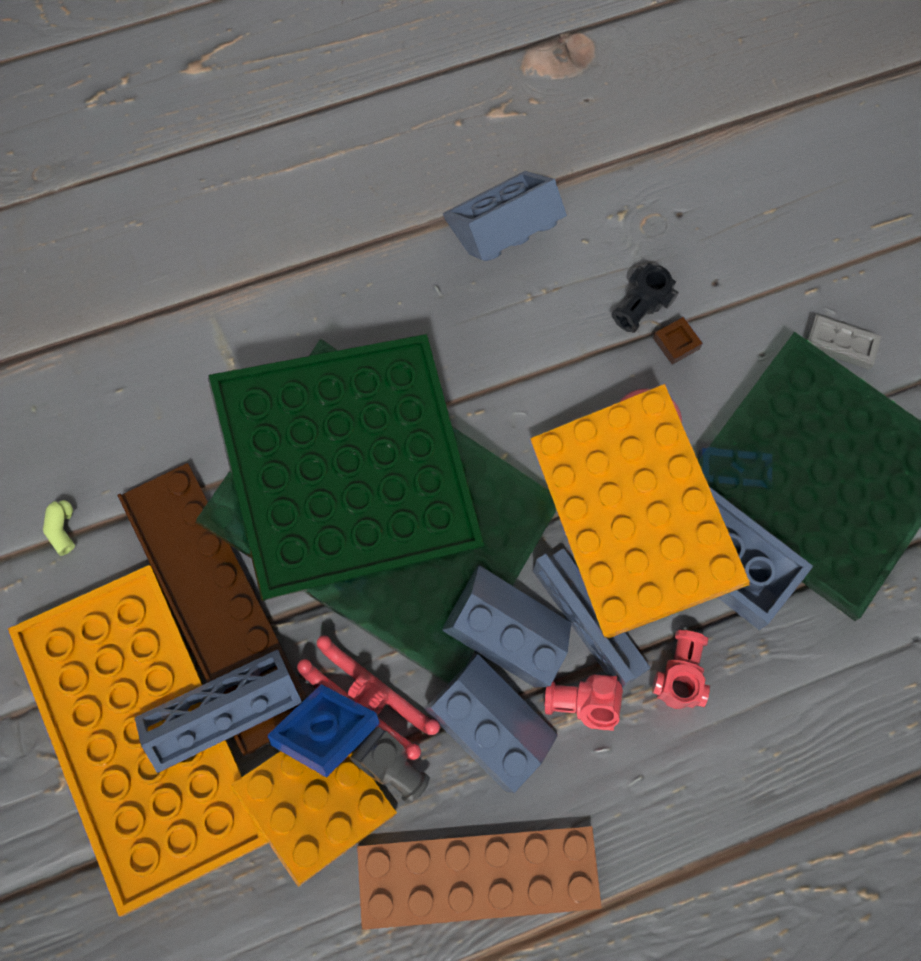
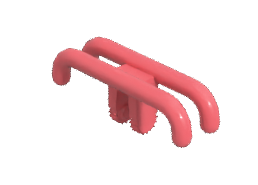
M326 635L318 638L317 647L329 660L356 680L348 693L322 674L309 660L303 659L297 664L299 673L315 688L322 684L376 712L377 715L387 704L412 725L428 735H435L440 730V724L437 720L431 719L343 652ZM378 717L380 722L378 727L387 731L404 746L408 755L407 759H418L421 755L420 747L412 744Z

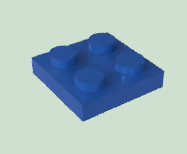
M321 684L267 736L271 746L327 778L380 722L376 712Z

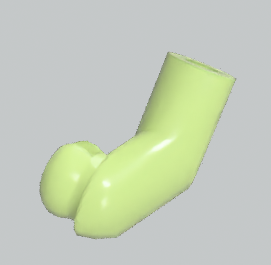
M66 500L53 501L48 505L43 524V533L60 556L68 554L75 548V544L63 529L64 521L70 519L73 513L72 505Z

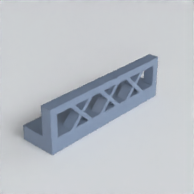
M564 548L550 557L544 554L536 560L533 569L534 574L567 620L571 622L574 630L608 676H617V681L624 688L651 668L626 633L609 639L603 636L579 568Z
M275 650L135 717L141 746L154 769L159 773L302 703L279 651ZM274 666L278 668V670L263 677L259 676L263 671ZM234 685H239L236 688V690L228 694H223L226 689ZM199 702L202 703L200 707L190 712L187 711L190 708V706L195 705ZM165 720L161 726L148 731L149 726Z

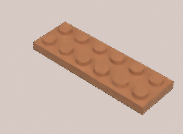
M592 826L357 846L362 930L602 909Z

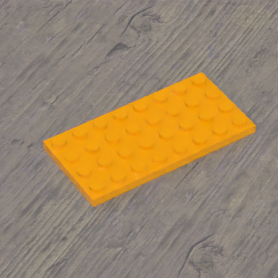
M151 565L8 628L119 917H123L268 844L231 789L232 783L243 776L227 739L159 773L156 772L141 746L135 717L203 685ZM199 702L195 705L190 706V708L187 711L190 712L200 707L202 703ZM165 720L149 726L148 731L161 726Z

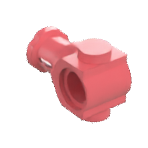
M677 630L675 632V639L678 641L674 660L667 661L665 673L657 671L652 693L657 694V699L663 700L667 706L673 709L694 708L695 706L705 707L709 697L710 685L705 684L704 668L699 665L703 646L708 645L709 638L694 631ZM674 681H681L688 687V698H681L674 693Z
M594 674L588 677L585 682L580 681L578 687L556 685L555 681H553L550 687H546L545 714L552 715L553 712L576 713L577 719L581 720L584 725L591 729L614 731V727L620 720L623 687L617 681V676Z

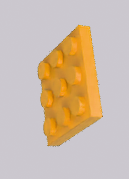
M280 751L231 785V789L298 887L397 814L375 781L349 759L353 751L327 778Z

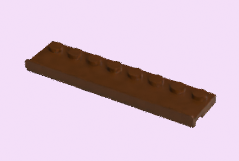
M186 463L122 495L121 493L117 496L207 682L278 650L303 702L307 697L189 464ZM274 666L263 671L259 676L263 677L278 670V668ZM234 685L226 689L223 694H228L236 690V688L239 685ZM300 704L235 735L234 738L241 753L244 756L250 755L256 749L270 743L267 735Z

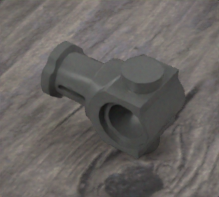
M378 726L357 746L349 758L372 779L381 784L389 782L402 794L401 799L406 804H410L418 799L427 788L430 777L425 772L419 773L407 762L408 755L404 746L387 731Z

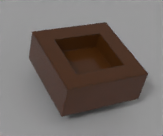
M684 317L655 332L653 337L672 365L700 350L703 344Z

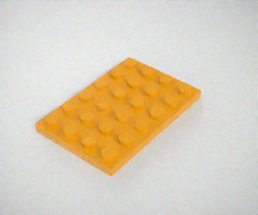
M665 384L530 438L605 638L609 639L750 585V581Z

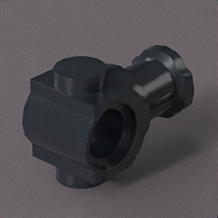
M650 262L645 267L638 266L629 279L633 286L627 292L628 300L621 308L617 307L612 312V318L621 329L626 332L635 333L639 328V322L646 314H653L662 307L668 309L679 294L674 289L677 281L672 279L670 272L662 266L652 265ZM648 285H655L659 289L650 288Z

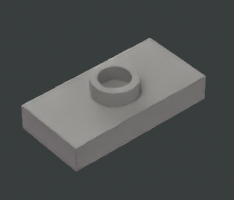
M816 314L812 320L804 348L870 370L875 363L882 336Z

